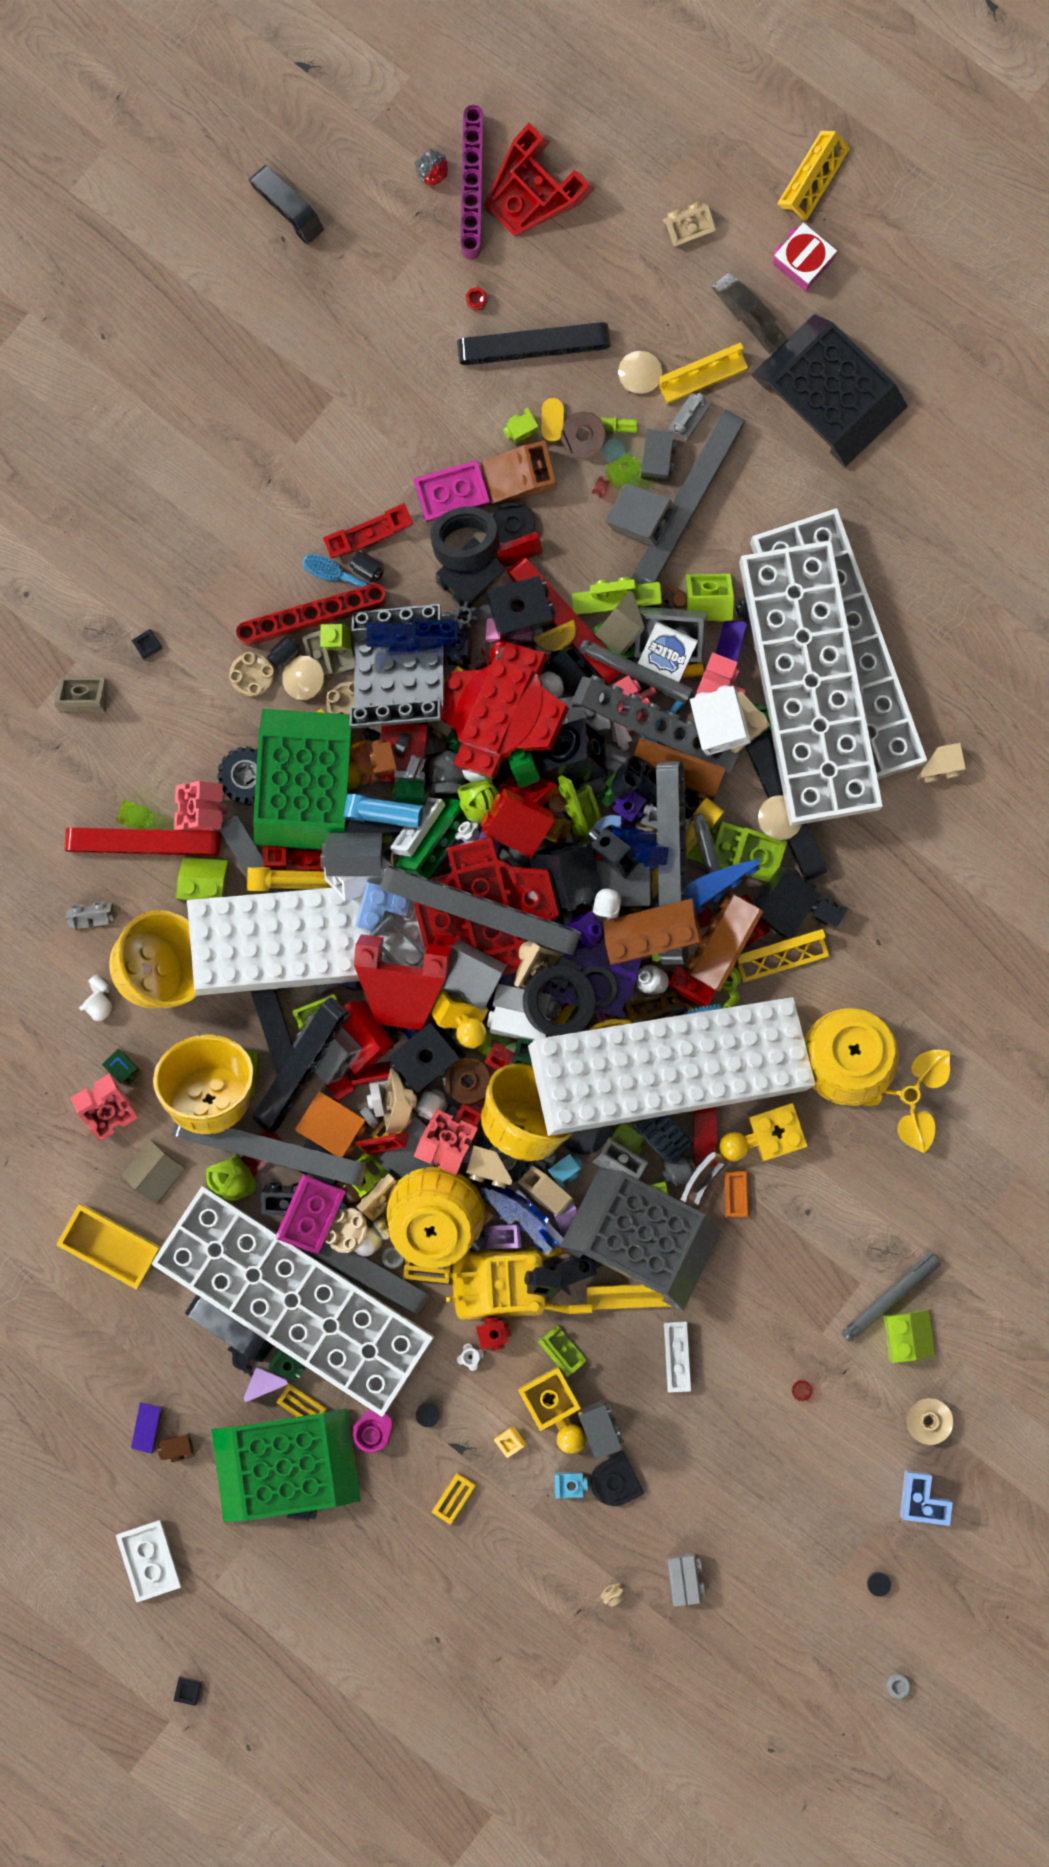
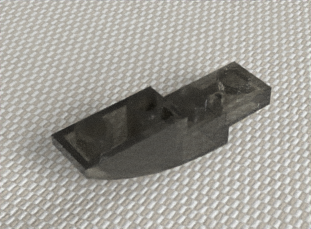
M727 273L711 287L739 322L742 320L769 354L774 352L788 339L775 323L777 319L752 291L730 273Z

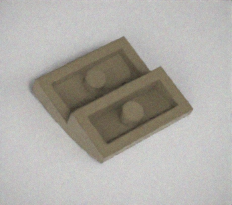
M321 630L302 636L306 656L320 662L324 677L355 670V650L352 638L351 650L330 651L320 647Z

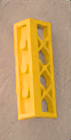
M821 131L777 203L782 209L793 210L802 221L808 220L850 150L848 144L836 131ZM836 144H838L841 147V150L836 157H834V147ZM825 162H828L829 170L826 175H823V165ZM814 180H817L818 189L815 193H812V183ZM806 198L807 207L803 211L799 205Z
M741 342L660 376L658 386L666 404L668 405L691 395V393H696L747 371L748 366L742 355L743 346Z
M823 929L740 954L736 964L742 983L829 957L824 941L826 937ZM819 941L821 949H823V954L816 956L806 952L810 943ZM806 945L805 948H804V950L798 948V947H801V946ZM795 949L802 953L797 962L785 959L789 950ZM784 952L782 957L778 953ZM804 954L810 957L802 960ZM773 955L780 959L777 968L770 969L763 965L768 956ZM763 958L761 963L755 961ZM783 961L788 963L787 965L781 966ZM752 962L759 966L755 975L746 977L742 964ZM761 968L767 970V971H764V972L759 973V971L761 970Z
M642 1284L586 1286L587 1304H592V1309L672 1307L662 1301L664 1295Z

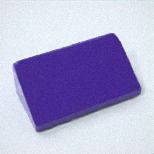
M733 620L724 621L715 654L737 662L747 623Z
M140 1402L131 1445L132 1449L151 1454L154 1452L163 1406Z

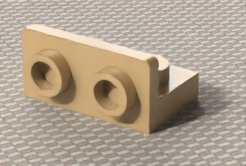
M700 201L688 205V209L680 212V209L667 213L668 217L663 219L664 224L667 225L673 246L716 231L708 205L701 204Z
M388 1173L368 1195L363 1197L357 1208L374 1222L387 1208L389 1195L398 1181Z

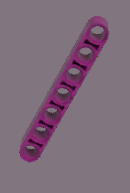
M474 104L467 106L463 113L460 243L463 257L469 260L477 258L481 251L483 111L478 105ZM471 116H476L479 119L476 121H470L468 118ZM476 137L478 141L472 143L468 139ZM470 158H475L478 160L474 164H470L467 162ZM473 179L476 180L477 183L475 185H469L467 184V181ZM468 201H475L477 203L472 207L466 205ZM468 222H474L477 224L473 228H468L466 226ZM468 243L476 245L474 249H467L465 246Z

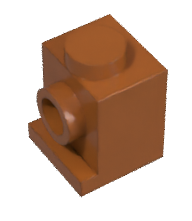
M377 740L372 742L373 752L369 754L372 766L377 765V768L373 769L375 777L397 771L390 741Z

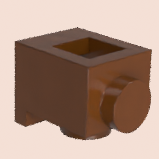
M190 1433L162 1440L158 1447L160 1460L171 1459L172 1463L185 1459L184 1455L186 1454L188 1459L195 1456Z

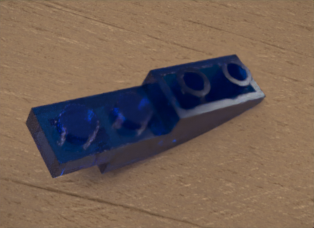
M412 619V624L367 623L366 647H389V652L423 651L447 646L458 641V620Z
M490 1182L480 1189L483 1199L488 1204L493 1205L497 1210L499 1218L503 1222H507L509 1226L517 1220L519 1228L533 1239L535 1247L540 1252H544L547 1255L558 1245L544 1228L550 1220L530 1201L506 1187L494 1186Z

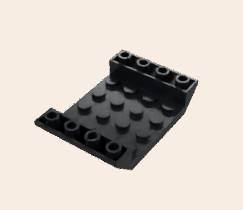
M813 314L751 374L766 391L771 387L831 447L829 453L844 468L908 408L897 385L832 321Z

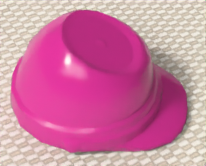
M371 1409L363 1414L360 1420L353 1426L354 1442L360 1450L367 1453H376L389 1444L392 1429L390 1416L385 1413L382 1417Z

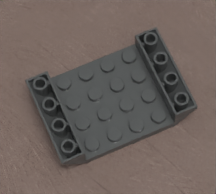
M432 604L352 612V633L355 639L354 707H350V729L441 721L445 714V635L441 605Z
M599 1168L559 1248L578 1258L584 1254L664 1295L663 1302L683 1312L719 1238L721 1230L706 1214L624 1172Z

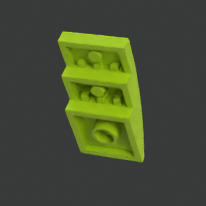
M718 821L710 829L720 869L762 858L764 862L758 865L760 870L750 877L748 874L743 877L765 883L769 882L781 864L787 841L772 839L766 834L723 821ZM697 843L686 859L704 865L699 844Z

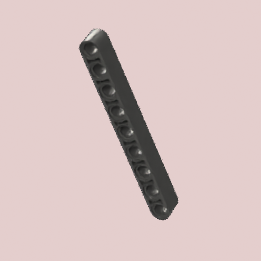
M728 410L723 412L673 502L678 510L657 548L649 545L631 580L634 579L638 584L654 583L657 581L738 436L745 419Z
M682 761L658 762L656 767L659 907L687 900L685 776ZM688 947L660 954L661 963L663 965L687 964Z
M237 814L224 821L219 830L246 875L247 867H263V857ZM270 888V891H257L258 894L284 892L283 889ZM340 983L314 986L320 996L340 985Z
M386 866L379 887L386 892L570 955L575 954L582 934L580 931L393 866Z
M175 1122L172 1136L359 1187L362 1186L367 1164L231 1127L215 1134H199L190 1132Z

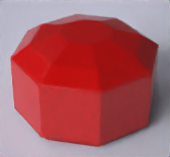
M479 287L470 288L465 295L467 306L473 311L482 310L487 304L486 292Z

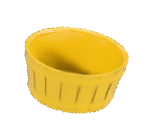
M165 910L145 912V914L143 913L133 919L122 931L110 954V974L120 994L131 1003L149 1009L175 1007L193 1000L196 996L188 920L183 916ZM143 963L145 965L150 964L152 966L150 969V971L152 972L151 975L149 973L144 974L142 972Z
M854 1008L835 1010L818 1019L804 1037L815 1085L812 1088L828 1101L831 1100L833 1103L845 1106L866 1104L878 1098L879 1095L881 1096L895 1078L899 1062L897 1042L885 1022L870 1012ZM858 1044L861 1054L851 1056L849 1054L851 1050L848 1047Z
M209 1034L189 1037L173 1045L170 1050H167L155 1068L153 1085L157 1098L172 1119L179 1126L190 1132L215 1134L225 1131V1129H229L243 1117L249 1106L253 1085L252 1063L246 1051L238 1043L231 1041V1039ZM206 1095L216 1097V1099L213 1100V1104L208 1105L207 1102L203 1103V1100L206 1099Z
M523 1063L509 1064L503 1066V1068L501 1067L492 1075L486 1090L481 1123L489 1141L496 1148H499L501 1152L523 1161L542 1160L553 1154L574 1133L569 1132L548 1136L533 1066Z
M439 1167L420 1168L402 1177L395 1184L389 1195L387 1221L391 1241L402 1257L417 1266L442 1268L457 1262L472 1247L471 1245L478 1239L483 1229L482 1227L485 1222L483 1199L480 1197L481 1195L474 1184H471V1181L460 1173H457L455 1176ZM434 1226V1231L437 1233L436 1236L432 1234L428 1237L426 1235L427 1231L424 1228Z

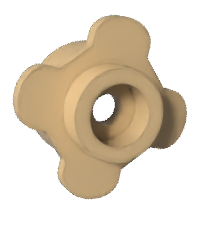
M620 1584L610 1585L604 1589L600 1596L604 1599V1604L615 1606L623 1600L624 1591L622 1588L620 1589Z

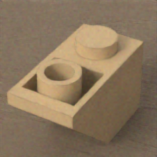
M956 743L938 747L918 774V781L925 780V783L938 781V777L947 776V779L959 777L960 773L966 769L961 744Z
M477 1146L473 1147L466 1172L471 1174L470 1179L483 1182L484 1178L493 1180L492 1185L505 1188L506 1184H512V1179L497 1152Z
M533 1165L518 1181V1184L529 1197L558 1217L573 1200L552 1179Z

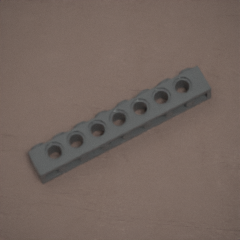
M594 675L591 678L582 677L572 700L573 703L668 748L726 768L724 773L731 774L740 751L734 754L729 749L707 756L702 750L695 723L688 720L684 723L679 720V715L669 711L665 714L660 711L661 707L649 702L646 705L641 702L643 698L632 693L627 696L623 694L624 689L616 685L606 686L604 685L605 680ZM603 692V693H604V699H603V701L600 703V701H599V696H600V694ZM622 701L623 708L621 711H619L618 705ZM641 710L642 716H641V718L638 720V719H637V714H638V712ZM660 720V726L656 729V722ZM678 728L679 733L678 736L675 738L674 733L675 730ZM696 737L697 743L693 746V740Z

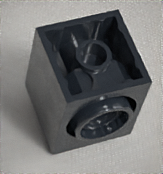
M540 575L487 591V601L499 640L551 626L552 620L555 618L553 603L547 601L548 587L545 580L541 581ZM519 605L523 610L521 612H514L512 607Z
M585 718L562 724L551 750H536L538 773L548 781L555 783L557 788L560 785L558 780L560 776L570 779L573 786L608 776L605 735Z
M559 842L536 851L532 858L528 857L530 868L548 869L558 909L563 908L564 911H572L577 909L579 904H590L594 902L593 899L596 898L597 893L601 890L591 843Z
M434 1021L425 1026L388 1058L391 1060L389 1063L391 1068L397 1074L401 1073L406 1079L404 1080L405 1085L412 1091L415 1090L419 1093L452 1068L458 1060L464 1058L465 1054L454 1043L448 1033ZM426 1050L432 1052L433 1058L431 1061L425 1056Z

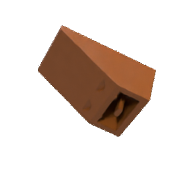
M546 441L523 445L480 462L491 505L556 490L555 477Z

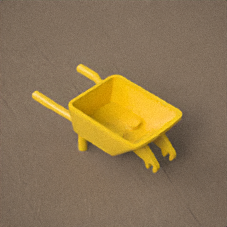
M535 1246L482 1249L476 1252L468 1250L460 1260L453 1263V1272L445 1274V1278L453 1279L454 1295L446 1297V1302H455L456 1314L462 1320L487 1319L495 1316L497 1318L535 1316L544 1313L545 1309L567 1314L592 1313V1304L563 1305L548 1302L545 1296L527 1293V1285L524 1282L526 1272L532 1271L535 1267L543 1266L544 1260L568 1253L559 1247L543 1253L540 1248Z

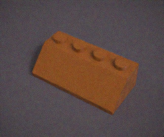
M641 737L634 756L642 758L654 768L657 767L658 762L682 761L684 765L685 789L696 794V798L702 801L706 798L714 800L726 769Z
M730 891L721 898L717 914L710 918L709 928L706 934L702 935L704 943L697 945L698 949L694 955L689 957L686 964V971L690 975L719 992L763 913V910L752 902Z
M693 898L604 921L605 945L610 965L614 966L704 943Z

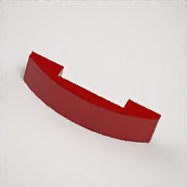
M403 503L384 511L385 514L346 531L342 529L323 537L331 559L372 546L412 526L413 521L406 504Z
M264 846L263 867L270 868V870L324 871V867H321L322 850H286V847Z
M494 1043L484 1062L491 1076L501 1067L503 1068V1066L510 1064L514 1057V1052ZM485 1100L472 1105L462 1104L454 1122L460 1124L462 1120L477 1127L481 1119Z
M716 1107L693 1111V1163L695 1167H698L711 1153H717ZM714 1159L709 1166H717V1160Z

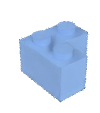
M905 1470L900 1517L903 1520L950 1526L953 1502L945 1498L930 1497L932 1476L929 1473Z

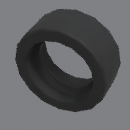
M591 966L581 972L586 978L593 974H600L608 980L610 984L608 996L601 1001H595V1009L609 1006L615 1000L618 993V983L615 975L601 966ZM574 987L575 995L578 1001L580 1002L579 994L576 988Z

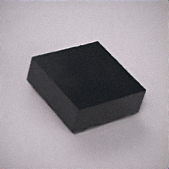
M151 629L131 640L143 660L163 649Z
M179 1676L173 1701L196 1706L202 1681Z

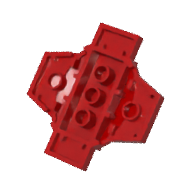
M506 642L499 660L494 659L492 664L483 670L450 673L445 684V714L442 720L456 730L459 738L458 741L462 743L453 763L456 768L495 779L503 759L511 756V752L514 750L534 751L552 749L569 707L542 687L543 683L539 676L548 658L546 653Z
M492 837L447 847L452 871L447 876L444 884L547 920H552L559 915L548 869L512 867L505 861L497 858ZM414 902V909L426 949L429 944L454 946L457 940H460L506 964L507 966L502 976L518 971L522 961L519 958V949L525 942V939Z

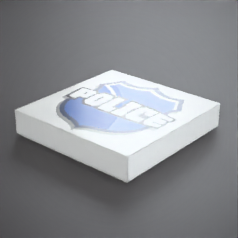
M656 622L638 664L679 682L698 640Z

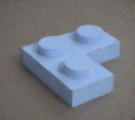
M367 882L355 927L374 931L382 923L385 911L406 916L410 900L386 892L379 888L380 885Z

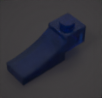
M632 826L612 827V833L632 848L636 855L635 861L644 863L643 867L656 869L657 865H667L669 847L656 843L657 834Z

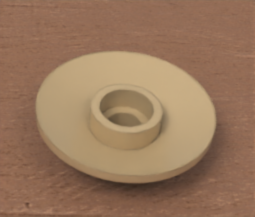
M933 1398L919 1400L908 1412V1430L912 1437L922 1444H939L952 1431V1413L946 1404L940 1400ZM928 1416L932 1417L933 1420L930 1425L925 1424V1418Z

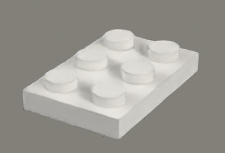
M161 1519L116 1535L136 1603L182 1587Z

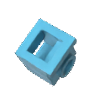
M569 1154L548 1169L559 1187L563 1188L565 1186L563 1181L567 1180L570 1183L578 1177L577 1171L584 1167L577 1155L572 1157Z
M554 1472L555 1499L583 1497V1492H588L587 1477H583L582 1472ZM569 1482L576 1484L573 1490L567 1488Z

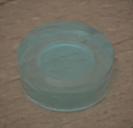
M616 439L608 440L602 449L604 459L610 463L619 462L624 456V445Z

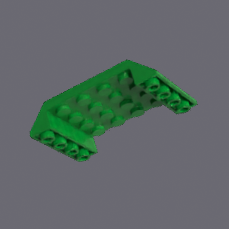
M262 709L258 736L254 803V845L322 849V843L327 842L328 833H345L346 819L343 818L348 793L350 744L353 730L350 729V714Z
M348 1408L247 1425L211 1429L223 1522L261 1519L338 1507L361 1501Z

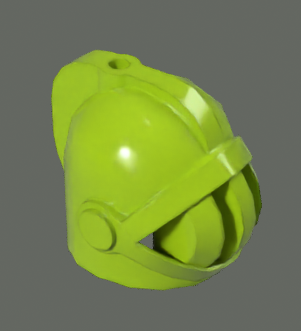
M492 781L472 782L457 789L460 807L466 818L472 823H478L481 826L483 816L491 811L496 795L500 794Z
M239 1154L206 1168L205 1181L207 1187L225 1201H237L252 1194L255 1190L256 1184L253 1175L243 1163Z

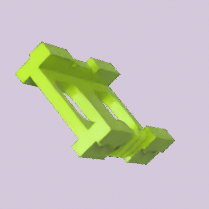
M365 1153L357 1160V1162L364 1164L371 1161L380 1170L377 1175H372L366 1168L364 1175L366 1184L362 1187L352 1185L359 1193L360 1198L375 1187L374 1185L389 1173L372 1154L367 1155Z

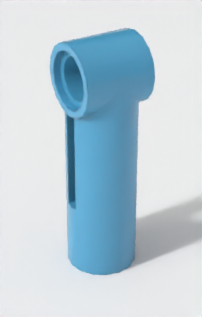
M347 794L343 818L359 822L372 821L420 828L424 809L420 805L370 799L361 795Z

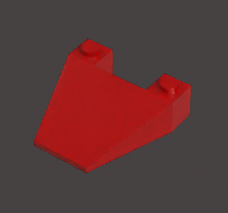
M530 123L513 139L484 203V206L513 236H517L581 205L595 190V187L575 169L560 184L535 159L550 141Z
M361 934L355 944L354 967L376 1024L422 1030L450 970L452 947L429 944L424 953L423 968L382 962L384 937Z

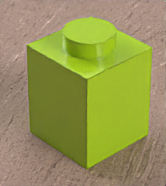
M343 624L321 625L320 647L330 651L351 650V627Z

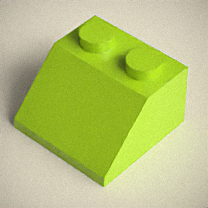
M686 574L687 610L707 612V621H732L734 595L731 574Z
M183 856L178 875L176 899L180 902H187V900L225 897L228 860Z
M929 1310L883 1315L890 1362L914 1361L935 1356Z

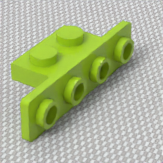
M630 577L619 578L617 582L610 583L608 580H600L595 585H590V591L572 594L573 611L577 615L613 611L629 591L633 592L638 608L661 605V585L659 582L637 585L634 579L631 580Z
M564 776L558 777L560 783L558 788L561 795L565 798L567 804L565 805L566 812L572 818L573 832L578 837L579 842L591 843L587 836L596 822L601 819L592 788L585 785L575 791L572 781Z

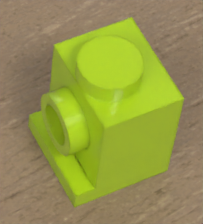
M529 408L524 409V415L517 414L508 420L507 427L503 428L506 438L508 440L512 439L516 445L537 434L539 426Z

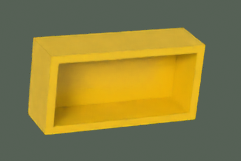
M84 1204L77 1206L56 1244L58 1247L136 1290L142 1287L153 1267L152 1261L162 1248Z

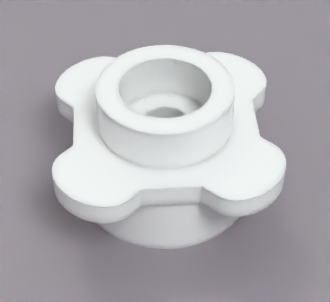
M468 821L462 823L458 828L459 832L455 834V838L457 840L462 839L465 843L474 841L479 835V824L469 823Z
M467 1343L463 1346L462 1354L457 1357V1362L460 1365L468 1366L471 1371H474L478 1368L479 1360L484 1357V1352L476 1350L470 1343Z

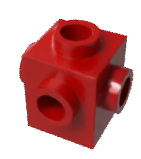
M497 1316L484 1319L485 1324L476 1326L481 1350L490 1347L491 1351L505 1348L504 1344L508 1343L507 1337H511L509 1324H504L503 1319L498 1320ZM492 1330L498 1331L499 1335L497 1337H492L490 1335V1332Z

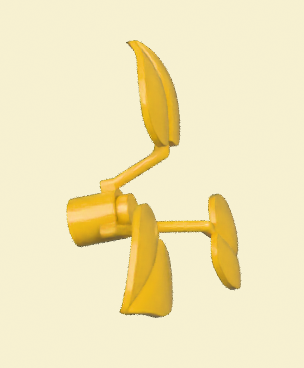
M946 1050L927 1051L915 1058L911 1067L913 1075L919 1078L915 1086L904 1087L901 1091L886 1090L884 1092L885 1094L899 1095L903 1103L910 1105L911 1115L900 1119L897 1132L900 1139L906 1145L922 1153H925L933 1142L935 1122L927 1111H920L915 1114V1103L920 1099L919 1086L922 1081L929 1088H938L947 1082L950 1075V1052ZM879 1095L878 1098L871 1102L863 1103V1105H878L882 1100V1095Z

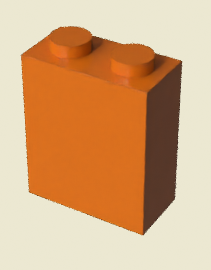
M319 1091L295 1131L332 1154L344 1158V1156L349 1157L355 1148V1145H353L354 1140L357 1136L361 1138L368 1126L364 1125L366 1123L364 1118Z

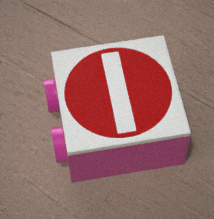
M802 223L798 229L795 227L789 233L788 240L784 245L780 244L775 249L772 264L806 292L834 260L837 250L806 224Z

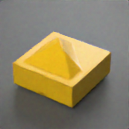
M511 1426L494 1439L507 1458L526 1445V1442L514 1426Z

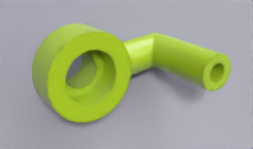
M734 967L729 974L732 979L728 976L722 986V989L727 990L731 997L724 1004L723 1008L735 1007L740 1001L737 986L741 981V976Z

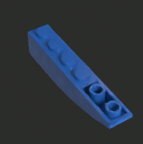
M762 858L738 863L688 883L687 900L693 898L696 914L698 915L706 909L704 904L710 900L714 903L723 897L722 891L728 887L731 890L742 883L740 878L746 874L749 877L760 870L758 865L764 861ZM659 902L652 908L659 907Z

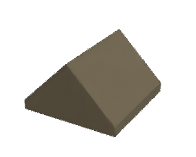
M632 591L625 595L595 633L599 639L619 655H623L645 629Z
M60 677L54 702L55 707L60 712H105V677Z
M149 1140L121 1176L136 1191L157 1204L186 1168L152 1140Z

